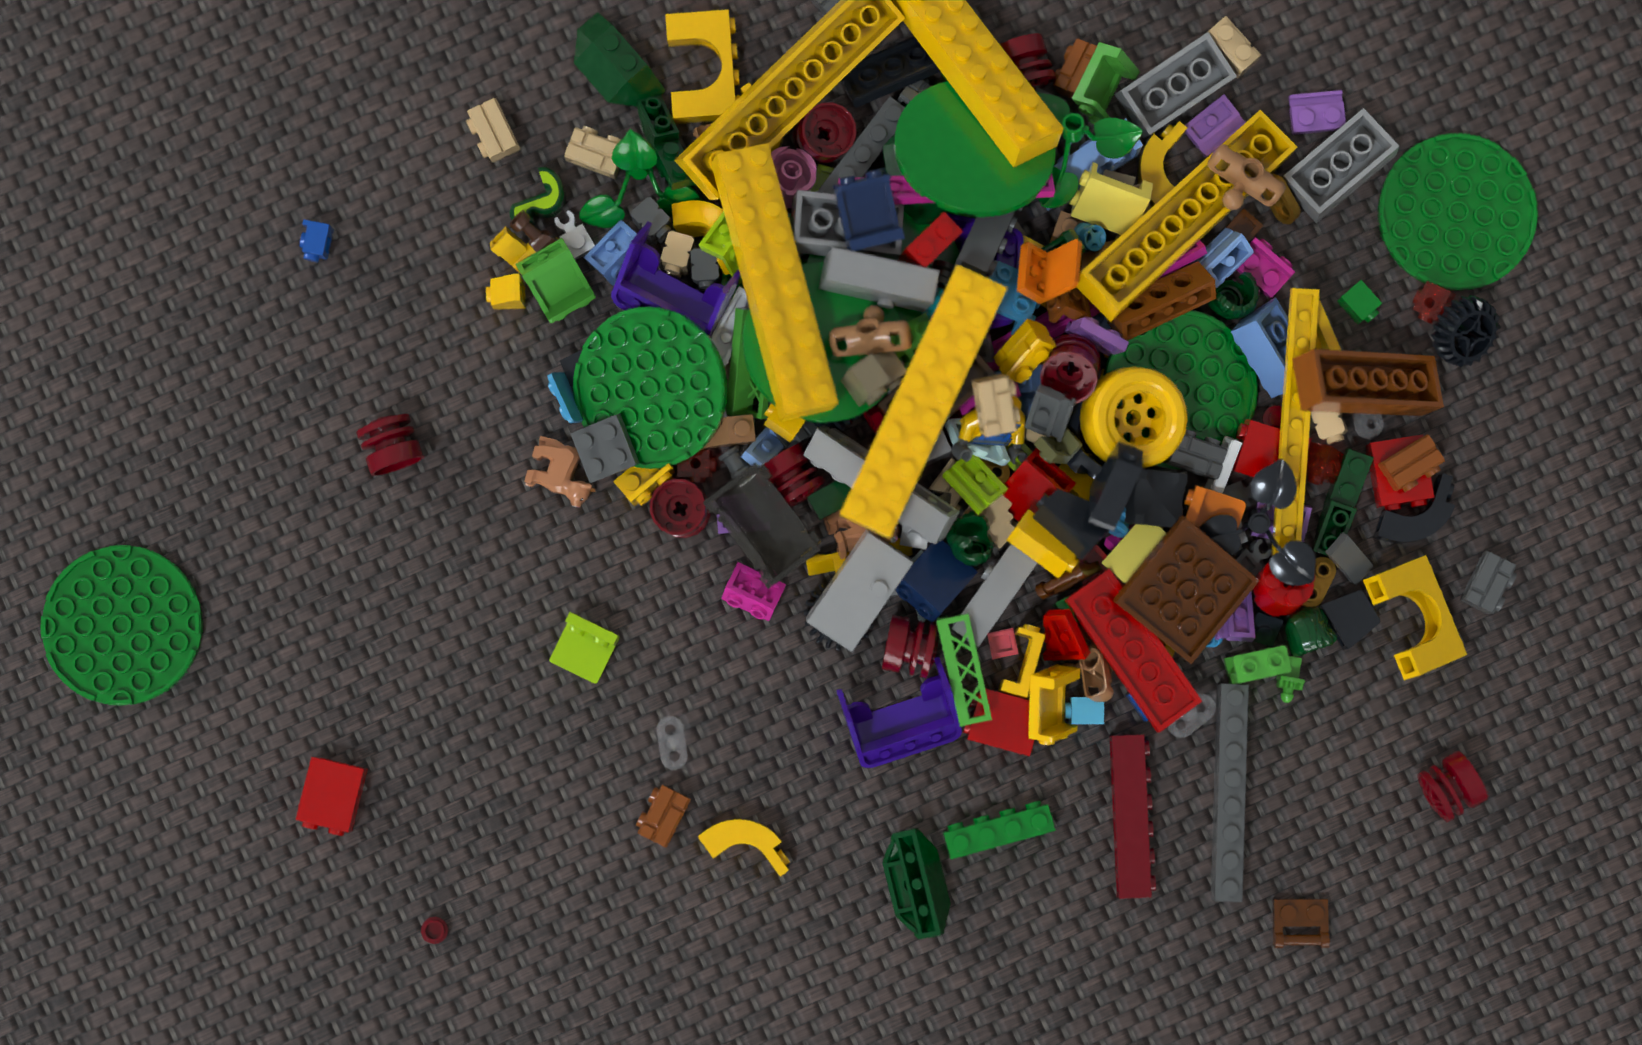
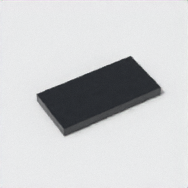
M914 36L865 57L840 82L852 104L857 108L941 71Z

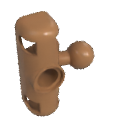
M1220 145L1213 152L1207 163L1210 170L1234 185L1233 189L1226 191L1223 195L1222 201L1227 209L1237 210L1243 205V191L1266 206H1273L1285 191L1284 182L1275 179L1271 173L1264 169L1259 160L1246 158L1238 152L1235 153L1227 145ZM1221 159L1230 164L1225 171H1220L1216 168ZM1245 171H1247L1251 175V177H1248ZM1266 188L1275 194L1270 200H1265L1261 197Z
M874 305L864 311V320L860 321L857 325L835 327L830 332L831 349L833 355L838 357L902 351L909 349L912 344V333L909 324L906 321L883 322L885 318L884 311L879 306ZM900 335L901 344L893 345L890 342V336ZM846 340L847 350H839L837 342Z
M1081 626L1079 629L1084 639L1091 640L1092 646H1089L1091 653L1086 659H1080V662L1076 664L1064 663L1062 665L1080 668L1084 692L1087 698L1095 702L1108 701L1114 694V690L1111 688V673L1113 669L1086 630ZM1088 687L1098 688L1099 693L1091 695Z

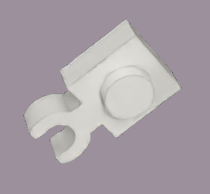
M567 211V215L570 218L567 224L560 223L558 217L554 218L556 226L566 232L560 238H563L576 260L587 254L595 245L583 224L577 227L574 226L575 217L571 211Z

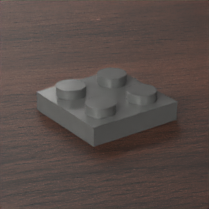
M616 414L571 433L590 483L640 464L621 414Z

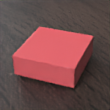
M1013 628L987 634L992 660L1019 654Z

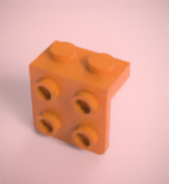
M1074 239L1048 253L1029 241L1022 244L1017 292L1038 304H1042L1076 288L1080 279L1082 242Z
M1195 485L1194 490L1189 489L1184 504L1188 505V509L1184 517L1199 528L1209 518L1220 514H1227L1235 518L1238 529L1246 503L1243 500Z

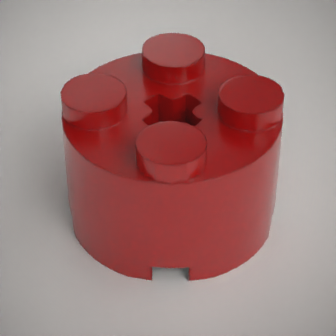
M1268 562L1256 576L1260 581L1252 589L1255 594L1254 600L1258 607L1269 615L1279 617L1280 615L1293 614L1311 597L1315 576L1312 583L1290 585L1280 581L1273 575Z

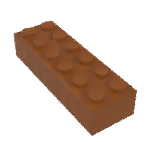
M1312 349L1292 359L1301 411L1423 416L1444 407L1435 356Z

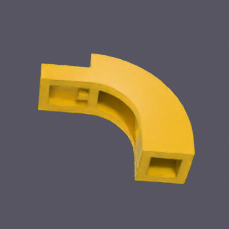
M1180 121L1175 127L1170 124L1162 132L1160 137L1163 140L1153 134L1140 156L1138 183L1141 184L1143 180L1153 183L1150 200L1152 207L1175 187L1169 182L1164 173L1163 161L1165 154L1187 130V127Z
M698 200L672 204L673 227L676 232L692 236V238L705 236L722 214L723 209L713 203ZM717 258L725 275L730 274L723 260Z
M747 819L726 820L713 825L697 836L713 858L730 846L749 844L758 848L765 855L780 877L789 871L787 864L790 863L789 859L781 849L777 852L774 849L782 840L771 829L761 823Z

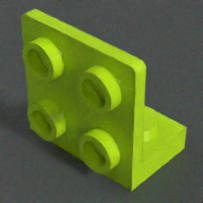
M723 211L698 245L702 251L723 260L733 277L736 271L739 270ZM740 277V280H739L738 284H741V283H742V278H741V277Z
M569 612L565 620L567 624L549 661L597 684L620 636Z

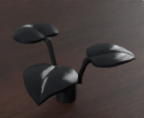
M1280 458L1261 469L1253 477L1251 482L1252 495L1257 502L1267 505L1261 509H1253L1248 514V522H1245L1240 529H1237L1235 518L1227 514H1220L1209 518L1198 529L1231 557L1238 552L1241 546V539L1238 534L1243 533L1247 528H1250L1257 534L1266 533L1278 551L1269 560L1270 570L1273 575L1280 581L1290 585H1306L1312 583L1315 576L1316 560L1313 550L1307 543L1298 540L1287 542L1282 549L1269 529L1270 519L1267 511L1270 510L1272 505L1278 509L1287 508L1294 501L1297 492L1294 474L1286 461Z

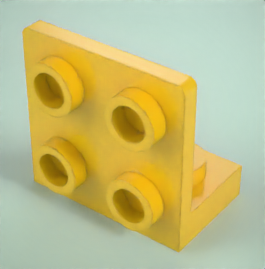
M669 463L663 468L654 469L633 466L628 468L613 482L634 507L638 503L643 506L651 499V492L662 483L674 479L672 474L675 471Z

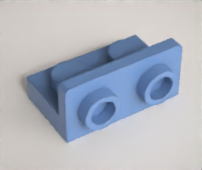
M620 220L584 258L614 286L629 244L637 233Z

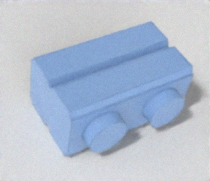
M1225 228L1206 246L1207 254L1189 263V265L1199 261L1215 279V286L1218 288L1225 281V278H1228L1254 253V250L1242 233Z

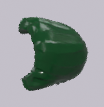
M1243 272L1238 278L1242 279L1244 284L1235 279L1224 281L1216 288V299L1208 302L1210 308L1225 319H1238L1252 313L1257 307L1260 291L1252 273Z
M974 511L963 514L953 522L946 535L954 557L967 566H977L985 563L991 558L994 542L988 533L990 528L988 525L989 520L984 514L978 515Z
M1319 607L1300 608L1288 618L1286 635L1289 649L1295 657L1303 656L1308 652L1318 650V648L1323 649L1331 646L1337 641L1335 632L1328 624L1327 616Z

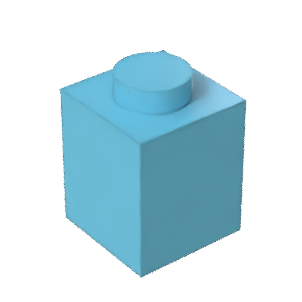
M1069 697V703H1065V719H1069V724H1104V702H1095L1087 697Z

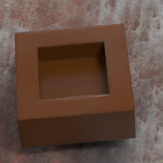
M1243 208L1226 228L1242 233L1249 242L1264 225Z

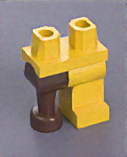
M524 210L520 211L513 218L509 226L516 232L522 230L531 239L527 244L506 226L490 242L491 251L497 256H501L519 273L520 271L516 266L517 263L559 240L550 231H540L529 222L531 219L530 215Z

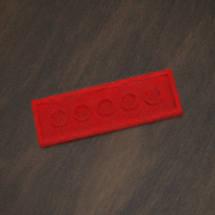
M1109 568L1064 601L1156 732L1160 733L1201 703L1202 700L1159 638L1113 601L1123 587Z

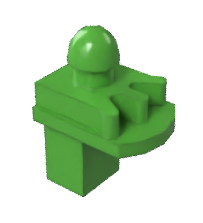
M1288 656L1292 672L1276 676V687L1283 688L1281 700L1284 703H1289L1293 700V690L1303 691L1305 680L1299 679L1302 658Z

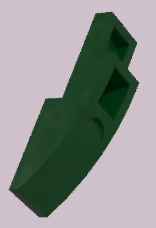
M661 94L637 99L636 106L646 140L656 151L657 162L655 165L661 178H666L671 190L696 185L674 161L684 149L679 141V130Z
M1346 448L1338 472H1334L1324 501L1313 542V551L1327 555L1325 552L1342 533L1348 534L1357 511L1355 508L1374 457Z

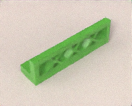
M736 308L726 415L740 416L753 414L754 418L767 419L764 413L768 409L769 401L759 391L749 375L743 352L742 332L749 308ZM755 397L759 401L758 411L752 410Z
M969 613L937 618L960 726L992 720ZM965 621L967 631L961 640L951 634L950 623ZM967 636L969 639L970 646L964 643ZM953 640L959 643L956 648L954 647ZM961 645L972 652V659L967 667L957 661L956 653ZM973 662L976 672L969 669ZM959 667L964 669L962 675L960 674ZM967 672L978 680V685L973 693L963 687L962 679ZM979 689L981 693V698L976 696V693ZM965 693L970 696L968 701H966ZM973 698L983 704L985 715L970 718L968 706Z

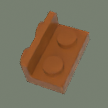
M1077 287L1046 301L1049 321L1054 324L1063 315L1072 320L1084 317L1092 318L1089 300Z

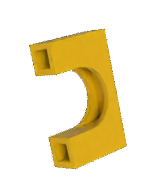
M729 10L665 14L669 47L703 45L712 49L722 62L721 73L711 86L702 90L671 92L673 120L675 124L715 121L740 97V95H735V85H740L739 70H733V60L738 59L737 43L731 44V34H736L735 18L729 17Z
M1061 464L1059 468L1077 483L1069 493L1089 501L1090 486L1094 479L1088 474L1075 473L1067 464ZM1028 510L1006 540L1057 578H1060L1065 570L1070 573L1079 559L1032 518L1035 514Z
M1426 555L1363 580L1373 605L1396 596H1405L1413 600L1423 613L1425 632L1422 640L1416 646L1394 655L1404 680L1420 676L1467 655L1463 641L1459 636L1453 617L1447 607L1442 590L1438 585Z

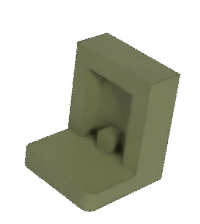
M1068 427L1061 443L1057 441L1058 438L1056 437L1048 438L1040 436L1034 443L1040 450L1039 455L1048 463L1067 464L1082 447L1080 440Z

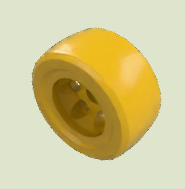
M1135 366L1119 368L1098 379L1094 392L1087 399L1083 400L1080 411L1081 431L1085 442L1092 452L1106 462L1116 444L1121 442L1142 450L1143 468H1148L1166 460L1181 444L1187 425L1186 404L1179 389L1165 375L1152 369ZM1137 393L1142 396L1139 404H1136L1133 400ZM1122 399L1123 406L1116 408L1118 403ZM1149 408L1155 410V416L1151 419L1147 416ZM1132 414V419L1129 420L1128 424L1126 421V415ZM1144 427H1147L1150 431L1147 438H1144L1141 434ZM1124 433H1130V442H1126L1123 437Z

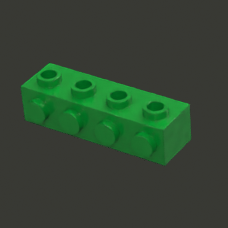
M1040 800L1025 804L1026 809L1018 812L1015 811V808L1000 811V816L990 819L989 815L974 818V824L964 826L963 822L948 825V831L942 833L949 858L955 859L1055 831L1049 805H1042Z

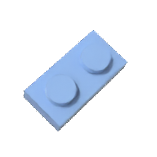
M766 427L756 438V441L752 442L741 458L757 470L764 463L778 455L784 446L775 433Z

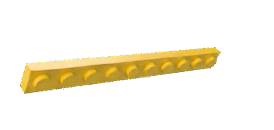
M1290 288L1278 459H1284L1290 466L1296 480L1297 492L1290 506L1285 509L1275 507L1273 536L1282 549L1287 542L1293 540L1301 541L1311 411H1301L1292 359L1315 349L1320 291L1318 289ZM1272 544L1271 557H1272L1274 554L1278 553V551L1276 550V548L1274 547L1273 544Z

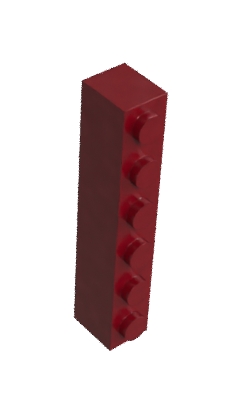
M1144 735L1109 736L1116 897L1119 899L1152 898V891H1156L1155 875H1151L1150 864L1155 863L1154 848L1149 847V837H1153L1154 831L1153 822L1148 821V810H1152V796L1147 794V783H1151L1150 767H1146L1145 756L1150 755L1149 740H1144Z

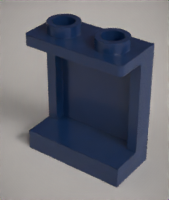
M882 169L866 172V177L856 179L855 175L839 179L840 184L833 185L846 246L850 251L905 239L903 229L899 227L889 182L891 176L889 173H882Z
M943 540L936 544L932 542L911 565L895 591L901 599L908 601L921 617L933 623L978 571L972 566H967L957 560L950 546Z

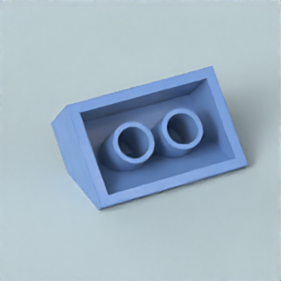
M1277 298L1271 299L1240 320L1231 331L1235 343L1242 349L1247 357L1248 364L1254 369L1261 381L1262 387L1267 390L1271 398L1283 394L1288 316Z

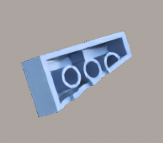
M1139 139L1125 156L1112 159L1101 155L1097 151V141L1088 140L1079 146V150L1073 154L1069 153L1065 172L1075 174L1078 177L1079 183L1083 171H1088L1093 162L1098 164L1097 173L1101 175L1104 169L1114 171L1137 157L1143 144ZM1063 156L1060 157L1056 161L1057 164L1054 165V167H1057L1059 170H1061Z

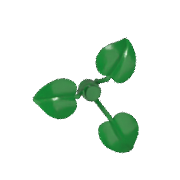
M1036 91L1064 128L1062 135L1066 140L1062 167L1059 170L1053 166L1052 170L1055 186L1054 197L1038 198L1041 206L1057 208L1071 201L1078 190V177L1073 173L1065 172L1071 143L1080 141L1084 134H1086L1090 140L1097 141L1096 149L1101 155L1112 159L1121 158L1131 151L1142 136L1143 130L1126 120L1104 118L1095 123V135H1093L1089 131V126H1084L1082 116L1070 113L1068 104L1062 98Z
M629 129L624 138L612 151L613 163L620 169L626 170V176L617 200L614 201L611 196L606 194L595 196L588 200L581 208L579 218L584 223L600 228H611L620 220L623 221L625 211L619 205L622 203L631 176L634 179L641 180L649 175L657 196L661 197L656 203L669 217H673L672 204L703 200L698 192L690 186L671 190L670 186H668L663 193L658 186L654 176V169L652 168L657 162L656 151L646 139L632 129Z

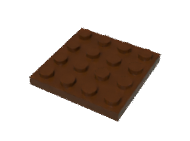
M1181 515L1113 601L1187 662L1192 664L1260 580Z

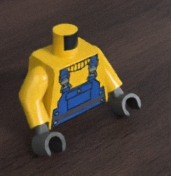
M1012 396L1013 407L1017 406L1020 415V422L1016 423L1017 430L990 437L980 434L976 408L968 412L960 420L961 429L958 436L960 442L953 445L951 449L953 456L958 460L962 458L965 462H968L972 457V451L967 447L968 443L1009 446L1012 443L1013 446L1007 451L1010 461L1015 464V459L1018 456L1019 461L1023 463L1027 458V455L1021 449V444H1024L1026 428L1024 427L1026 417L1024 412L1021 411V401L1016 396Z

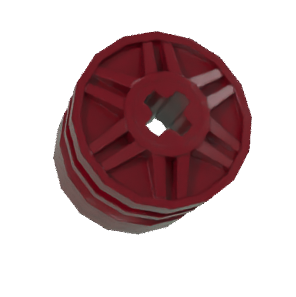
M1027 34L1000 44L1034 90L1036 88L1041 89L1056 79L1054 70L1049 69L1052 67L1051 60H1038L1047 53L1042 34Z
M833 102L820 103L814 106L795 125L793 130V144L795 148L807 152L813 158L815 164H828L836 160L851 148L856 137V123L851 113L843 106ZM824 132L826 136L821 140L818 139L817 135Z
M1066 334L1054 339L1056 346L1049 353L1048 358L1043 361L1040 373L1041 385L1065 394L1064 398L1069 400L1074 398L1076 399L1075 403H1079L1087 399L1095 390L1101 364L1100 352L1088 338L1077 334Z
M409 414L389 415L376 419L356 432L359 440H366L360 444L362 450L375 449V452L365 458L372 476L398 471L424 458L418 440H405V438L415 432L413 426H406L411 422Z
M801 443L776 455L754 472L763 487L776 484L777 488L769 495L771 500L783 495L784 498L775 504L778 511L798 505L825 483L822 475L812 480L809 479L818 469L817 467L803 469L802 466L809 459L803 455L806 450Z
M672 479L662 483L654 491L650 500V513L653 522L660 530L676 538H690L698 535L706 528L711 516V505L708 496L698 486L685 479ZM680 504L685 507L688 506L685 510V516L676 513L679 511L678 506Z
M892 615L882 669L899 673L903 662H908L909 675H914L916 664L921 665L920 677L927 678L928 672L934 664L938 646L937 623L931 622L928 634L923 633L924 621L920 620L916 630L911 631L910 618Z
M1456 751L1442 759L1444 773L1438 767L1432 765L1429 767V773L1423 770L1417 774L1427 802L1445 822L1454 820V813L1458 816L1464 813L1461 800L1470 808H1474L1488 800V794L1481 778L1470 761L1460 751Z

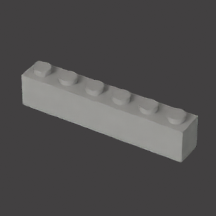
M823 425L817 428L803 455L810 459L811 464L815 467L824 469L832 474L834 480L845 483L852 488L869 450L838 429H829V427ZM916 482L898 522L918 532L923 540L936 544L946 537L960 511Z

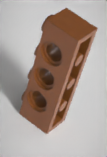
M1197 261L1155 281L1111 322L1107 319V324L1112 330L1119 332L1122 335L1121 338L1128 341L1216 299L1215 279Z

